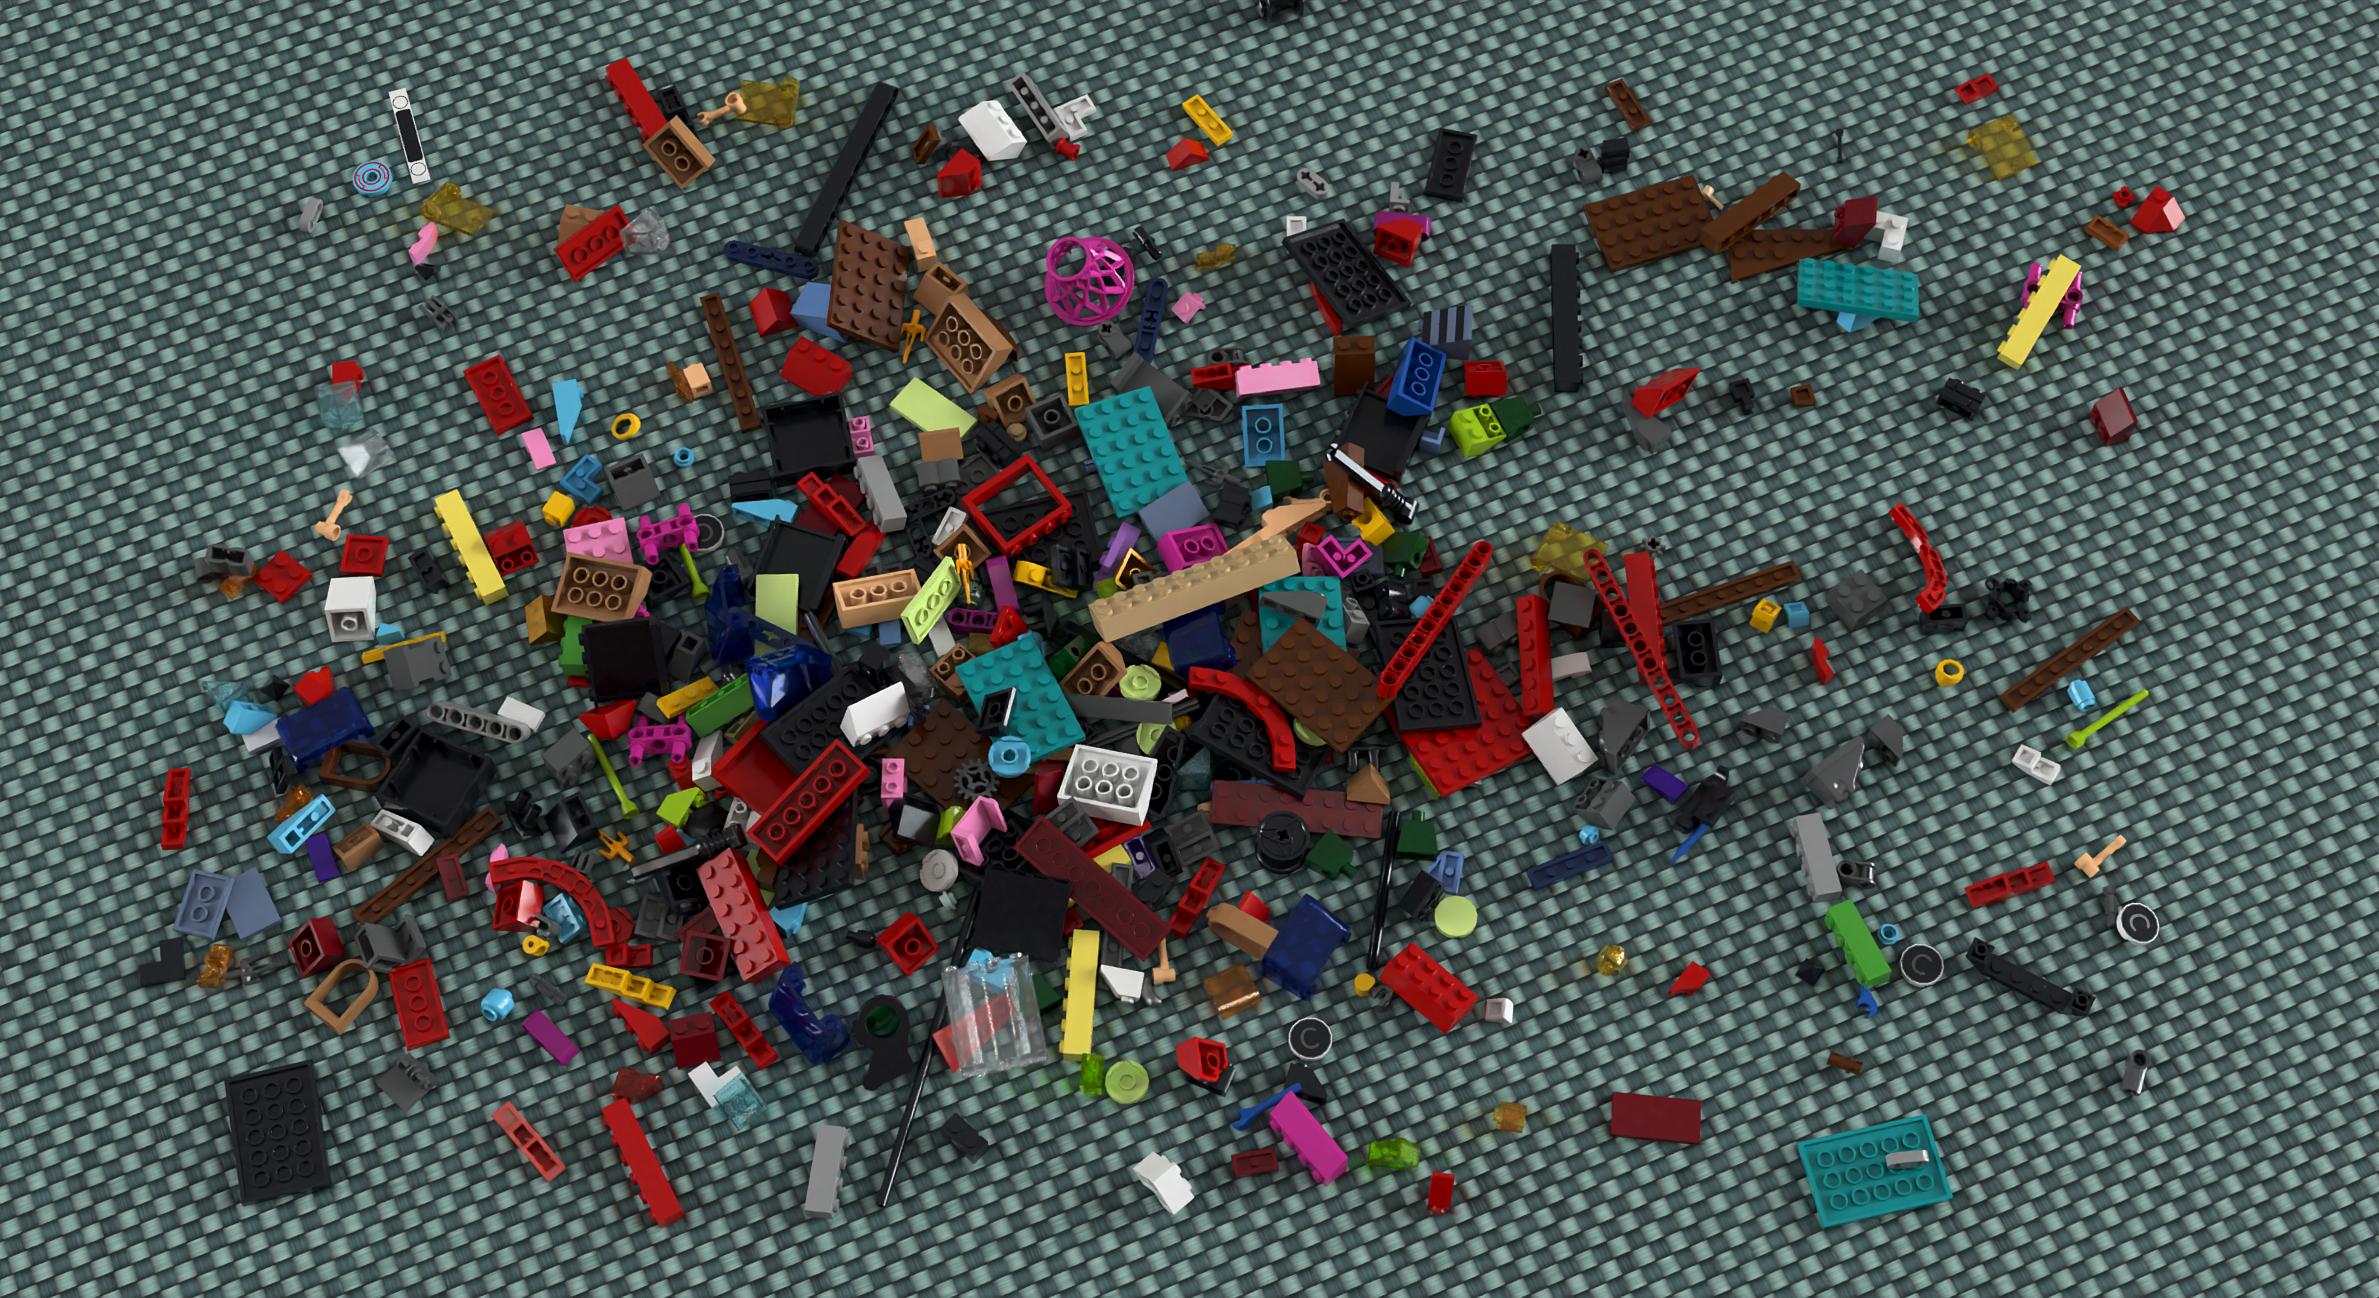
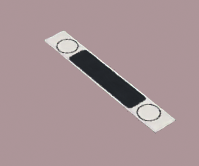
M406 88L391 91L389 96L412 182L415 184L430 180Z

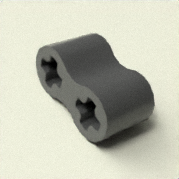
M646 692L635 707V712L639 716H647L649 721L657 726L671 725L677 716L668 719L656 705L659 698L650 692Z

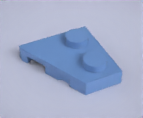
M1443 850L1437 857L1436 862L1427 869L1428 874L1446 885L1444 890L1447 895L1457 896L1465 857L1464 853Z

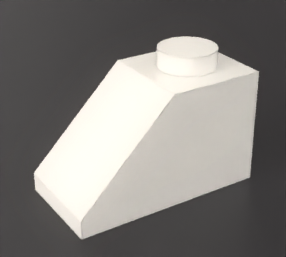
M1101 964L1099 973L1105 983L1111 988L1115 997L1127 1004H1134V1001L1138 1002L1144 973Z

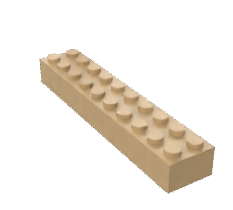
M1282 534L1273 535L1267 540L1253 542L1245 548L1234 549L1226 555L1215 556L1204 563H1196L1185 570H1177L1171 575L1155 578L1152 582L1144 585L1139 584L1134 586L1133 589L1117 592L1105 599H1098L1088 606L1094 627L1105 643L1301 571L1295 549Z

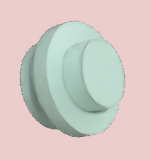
M943 891L939 899L947 911L957 909L955 904L958 901L954 894Z

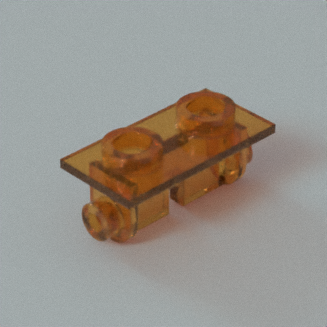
M254 563L250 576L241 577L231 574L223 583L219 584V591L223 594L226 593L233 600L253 580L252 578L260 569Z
M302 783L296 784L295 787L291 788L289 795L285 799L287 804H282L278 812L275 813L274 821L278 824L284 822L305 807L313 794Z

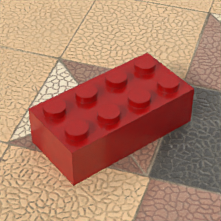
M1413 942L1387 963L1379 978L1445 1034L1471 1012L1479 998Z

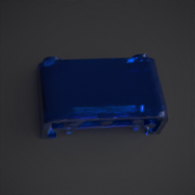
M738 564L727 565L720 569L704 602L711 655L713 661L717 664L737 662L738 660L744 661L755 658L745 615L742 613L728 614L729 608L737 607L741 602L742 604L746 603Z
M1224 600L1163 622L1171 666L1187 682H1189V669L1191 666L1225 672L1237 665L1236 650L1231 644L1228 645L1224 641L1218 616L1225 613L1226 603Z
M796 644L747 658L745 660V672L757 716L762 721H773V719L778 717V710L776 709L803 701L830 680L832 655L809 645Z
M347 687L339 688L335 691V694L291 716L286 715L279 718L275 725L298 773L308 769L307 763L310 759L314 762L316 761L315 757L353 738L357 741L359 740V735H365L366 739L376 735L353 689Z
M1306 893L1263 956L1260 975L1305 1001L1308 995L1312 996L1318 987L1315 984L1317 976L1336 947L1341 946L1342 943L1346 945L1352 935L1350 927L1314 897Z
M794 961L783 970L769 999L768 1006L771 1013L808 1061L813 1065H822L851 1044L847 1026L837 1015L829 1014L819 1020L805 1003L802 997V991L807 987L803 981L804 973L797 962Z

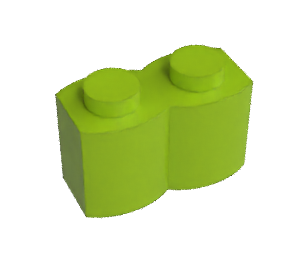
M952 806L945 812L940 813L941 817L935 844L947 847L955 843L950 832L967 811H964L959 806Z

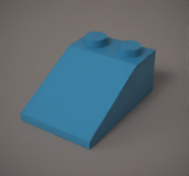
M1283 405L1242 406L1245 467L1265 466V461L1285 460Z

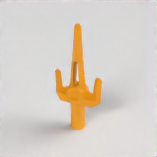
M914 309L911 323L902 324L901 335L904 330L907 331L903 364L907 362L912 344L918 333L921 332L920 341H924L926 328L918 324L921 316V311L918 309ZM910 336H912L910 345L908 346Z
M958 544L959 559L955 560L956 573L959 575L961 571L967 604H970L969 571L971 579H974L973 565L971 561L967 560L966 544Z
M599 830L601 834L599 838L610 848L609 853L599 849L602 855L609 860L615 859L620 855L630 864L635 862L636 857L626 850L630 840L625 835L617 832L618 836L622 839L619 842ZM603 837L610 840L612 844L608 843Z

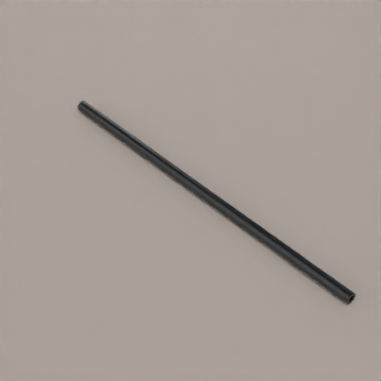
M975 887L876 1201V1205L882 1208L887 1207L936 1048L931 1035L942 1029L979 909L981 892Z

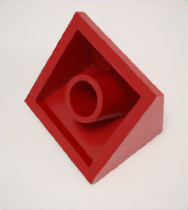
M765 287L749 303L760 338L799 326L790 314L792 305L785 291Z

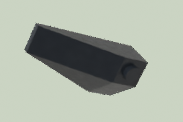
M1166 725L1146 756L1158 761L1147 814L1159 820L1163 818L1172 802L1179 761L1181 760L1186 737L1169 725Z

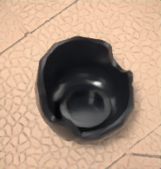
M868 757L861 762L871 773L859 786L864 789H874L882 784V764L880 761Z

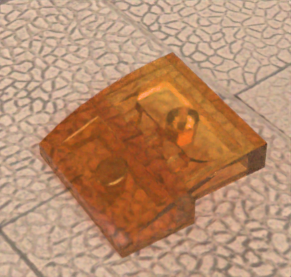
M1241 961L1202 980L1222 1020L1262 1001L1254 982Z

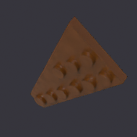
M1833 229L1752 230L1728 247L1731 284L1738 283V280L1754 278L1755 275L1761 273L1768 274L1795 266L1799 259L1815 258L1822 255L1825 257L1847 250V245L1834 239Z

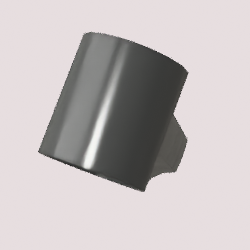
M740 548L730 549L724 555V559L732 572L731 575L737 589L741 590L746 588L747 579L750 575L752 576L753 569L751 565L748 566Z
M2141 1049L2135 1050L2126 1059V1069L2120 1088L2125 1094L2139 1096L2141 1093L2146 1070L2151 1061L2150 1055L2146 1051ZM2134 1058L2140 1059L2142 1066L2137 1065L2134 1062Z

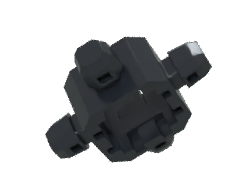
M1989 577L1985 581V586L1992 592L1988 598V608L1985 611V617L1988 620H1994L1999 616L2003 621H2011L2014 617L2018 616L2017 619L2022 623L2026 624L2033 616L2025 608L2029 601L2028 592L2033 586L2032 583L2027 579L2020 583L2015 579H2006L1999 584L2000 581L1995 577ZM2002 592H2012V596L2016 600L2019 599L2020 602L2015 607L2010 608L2008 606L2005 608V604L2001 600H1997L1998 596Z

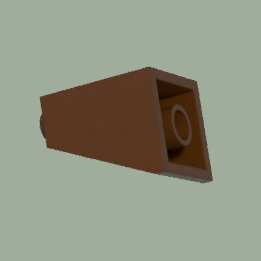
M1374 336L1333 337L1332 374L1334 397L1355 396L1358 388H1363L1366 381L1368 382L1367 389L1375 391Z

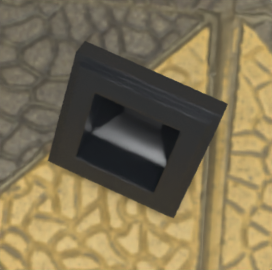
M420 263L415 266V270L427 281L439 272L441 267Z
M273 674L260 691L277 702L290 685Z
M1806 958L1795 976L1814 987L1825 969Z

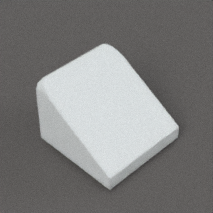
M1487 999L1486 1021L1512 1023L1513 1003L1509 999Z

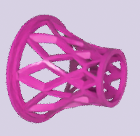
M1065 237L1056 241L1047 253L1046 299L1054 313L1065 322L1084 327L1099 325L1102 321H1108L1116 316L1128 302L1134 287V268L1128 254L1115 242L1101 237H1086L1082 239ZM1105 246L1112 249L1114 252L1105 250ZM1081 247L1086 252V263L1078 274L1071 277H1061L1056 274V267L1061 266L1060 260L1067 253L1071 254L1072 249ZM1107 256L1115 260V262L1110 265L1102 257ZM1096 261H1099L1108 270H1100ZM1122 265L1125 270V282L1115 272V269ZM1110 275L1117 286H1105L1101 276ZM1096 277L1101 289L1090 286V278ZM1073 287L1083 290L1082 299L1074 292ZM1089 291L1099 294L1100 306L1088 300ZM1106 293L1120 294L1116 302L1107 309ZM1069 295L1078 302L1075 309H1073L1068 301ZM1057 301H1062L1066 311L1057 304ZM1083 305L1097 314L1090 317H1079Z

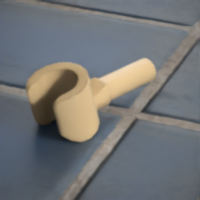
M1706 185L1702 191L1705 201H1711L1722 210L1724 206L1712 196L1714 189Z

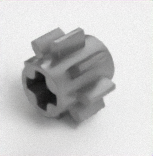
M1651 535L1648 539L1643 538L1639 551L1649 552L1650 559H1656L1657 557L1661 559L1666 545H1661L1662 538L1658 539Z

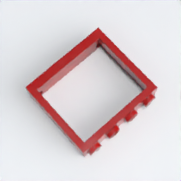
M1029 454L962 497L964 510L1003 556L1006 555L1007 559L1014 554L1018 555L1024 547L1033 545L1039 537L1049 534L1061 522H1067V518L1073 515L1072 505ZM1031 472L1060 507L1006 542L977 507Z

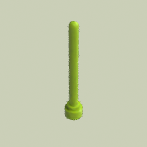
M680 544L678 548L694 585L692 590L694 599L696 601L706 600L710 597V591L704 583H701L686 544Z
M2146 689L2139 691L2082 731L2071 732L2066 736L2067 743L2071 748L2077 750L2084 745L2088 736L2146 698L2148 691Z
M590 733L587 737L621 802L620 812L626 820L636 817L640 812L636 803L628 799L595 734Z

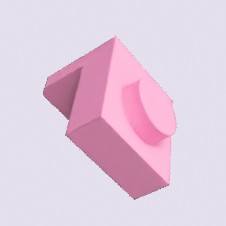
M1185 292L1171 310L1184 323H1188L1199 309L1204 310L1206 306L1202 303L1203 298L1200 295Z

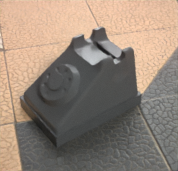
M1612 696L1608 700L1611 706L1609 708L1603 707L1600 711L1603 722L1601 724L1602 730L1599 731L1598 741L1600 754L1605 757V767L1608 769V773L1616 776L1650 731L1649 708L1643 705L1640 707Z
M1857 735L1814 766L1800 780L1804 787L1807 786L1829 809L1837 806L1835 801H1844L1848 798V792L1851 794L1855 791L1854 784L1861 773L1864 762L1862 755L1865 746L1863 744L1864 740L1860 735Z

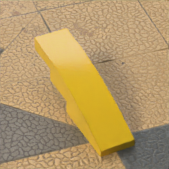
M597 963L592 964L584 981L586 984L606 992L665 1010L669 1009L676 993L673 987L657 984L651 979L632 975L630 971Z

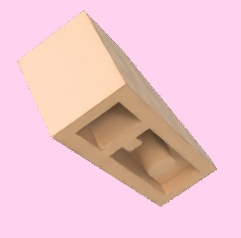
M923 217L905 221L904 225L918 271L929 270L937 263V255Z
M1321 502L1278 506L1275 509L1267 510L1262 515L1261 526L1264 528L1269 525L1276 535L1282 534L1286 538L1302 529L1306 521L1312 523L1325 516L1327 505Z

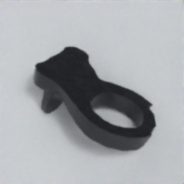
M881 994L865 1001L859 1009L857 1019L852 1023L856 1038L865 1047L873 1051L869 1068L863 1075L862 1081L866 1090L874 1091L884 1083L912 1071L914 1064L908 1053L910 1023L906 1008L894 996ZM888 1006L898 1013V1024L890 1033L884 1035L873 1034L865 1026L866 1016L875 1007Z

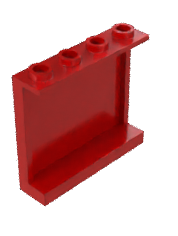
M767 712L713 765L711 777L760 816L798 779L784 762L758 737L761 731L774 722L775 716L770 712Z

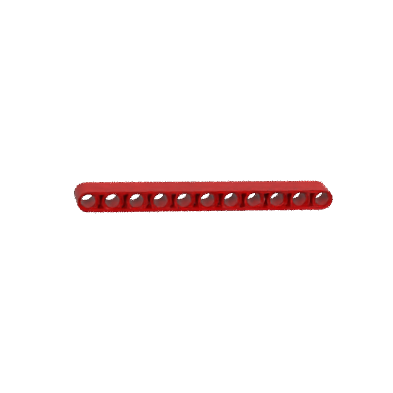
M1479 541L1473 546L1383 670L1377 687V694L1381 698L1391 699L1396 695L1488 567L1493 551L1490 543Z
M1596 549L1587 550L1583 555V562L1590 579L1680 744L1687 750L1695 749L1699 745V733L1601 553ZM1593 558L1598 560L1595 564L1588 563ZM1600 576L1608 577L1603 582L1597 580ZM1610 593L1617 594L1614 599L1607 598ZM1621 610L1627 612L1624 616L1616 615ZM1629 628L1636 629V632L1633 634L1626 633V630ZM1640 645L1646 647V649L1641 652L1635 650L1636 647ZM1648 663L1656 665L1653 669L1645 668ZM1657 681H1664L1665 685L1657 687L1655 683ZM1671 698L1675 702L1672 705H1667L1664 703L1665 700ZM1678 716H1682L1685 718V720L1682 723H1677L1674 721V719ZM1688 734H1692L1695 736V738L1692 741H1686L1684 739V737Z

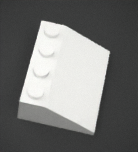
M1076 744L1057 795L1059 806L1073 796L1088 816L1142 826L1149 806L1158 761L1153 758Z

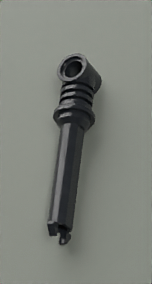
M1338 444L1328 445L1333 450L1330 454H1324L1327 462H1333L1373 493L1376 503L1379 506H1385L1393 512V517L1396 521L1404 525H1411L1420 507V504L1415 499L1404 497L1395 489V485L1392 483L1383 484L1338 449Z
M741 823L721 830V834L716 832V836L714 834H711V837L709 835H700L699 839H696L692 845L629 866V863H627L622 871H631L633 878L626 882L634 885L636 884L635 880L698 858L709 861L715 856V853L720 854V851L723 852L730 847L739 849L749 843Z

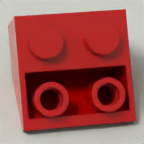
M522 519L483 534L501 577L540 562Z

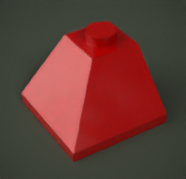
M1408 219L1379 224L1373 253L1409 268L1421 241L1424 226Z

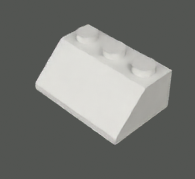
M997 100L982 101L958 118L988 161L1017 158L1027 143L1021 131L1018 130Z
M900 681L847 707L840 728L853 747L859 744L865 745L877 735L883 736L895 726L899 728L907 722L910 709L902 682Z
M1562 707L1552 710L1522 733V736L1557 786L1579 774L1598 760Z

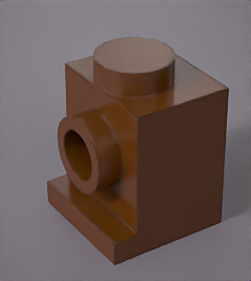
M891 821L878 833L880 842L898 857L903 852L907 853L913 845V842L894 839L895 834Z

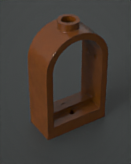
M1557 570L1548 574L1543 573L1537 580L1540 584L1538 596L1548 601V615L1551 601L1544 593L1546 587L1555 584L1556 581L1586 587L1573 574ZM1595 596L1589 629L1600 621L1601 612L1607 611L1605 604L1597 596ZM1558 623L1576 641L1589 630Z
M331 737L318 777L322 784L374 793L378 792L395 767L391 759L373 745ZM342 751L376 757L386 761L384 772L373 780H361L335 775Z

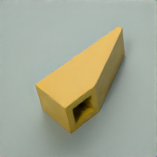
M1017 560L1012 578L1013 581L1076 599L1078 590L1052 584L1051 569L1031 562Z

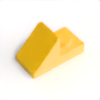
M1763 598L1751 614L1753 617L1750 625L1768 633L1782 607Z

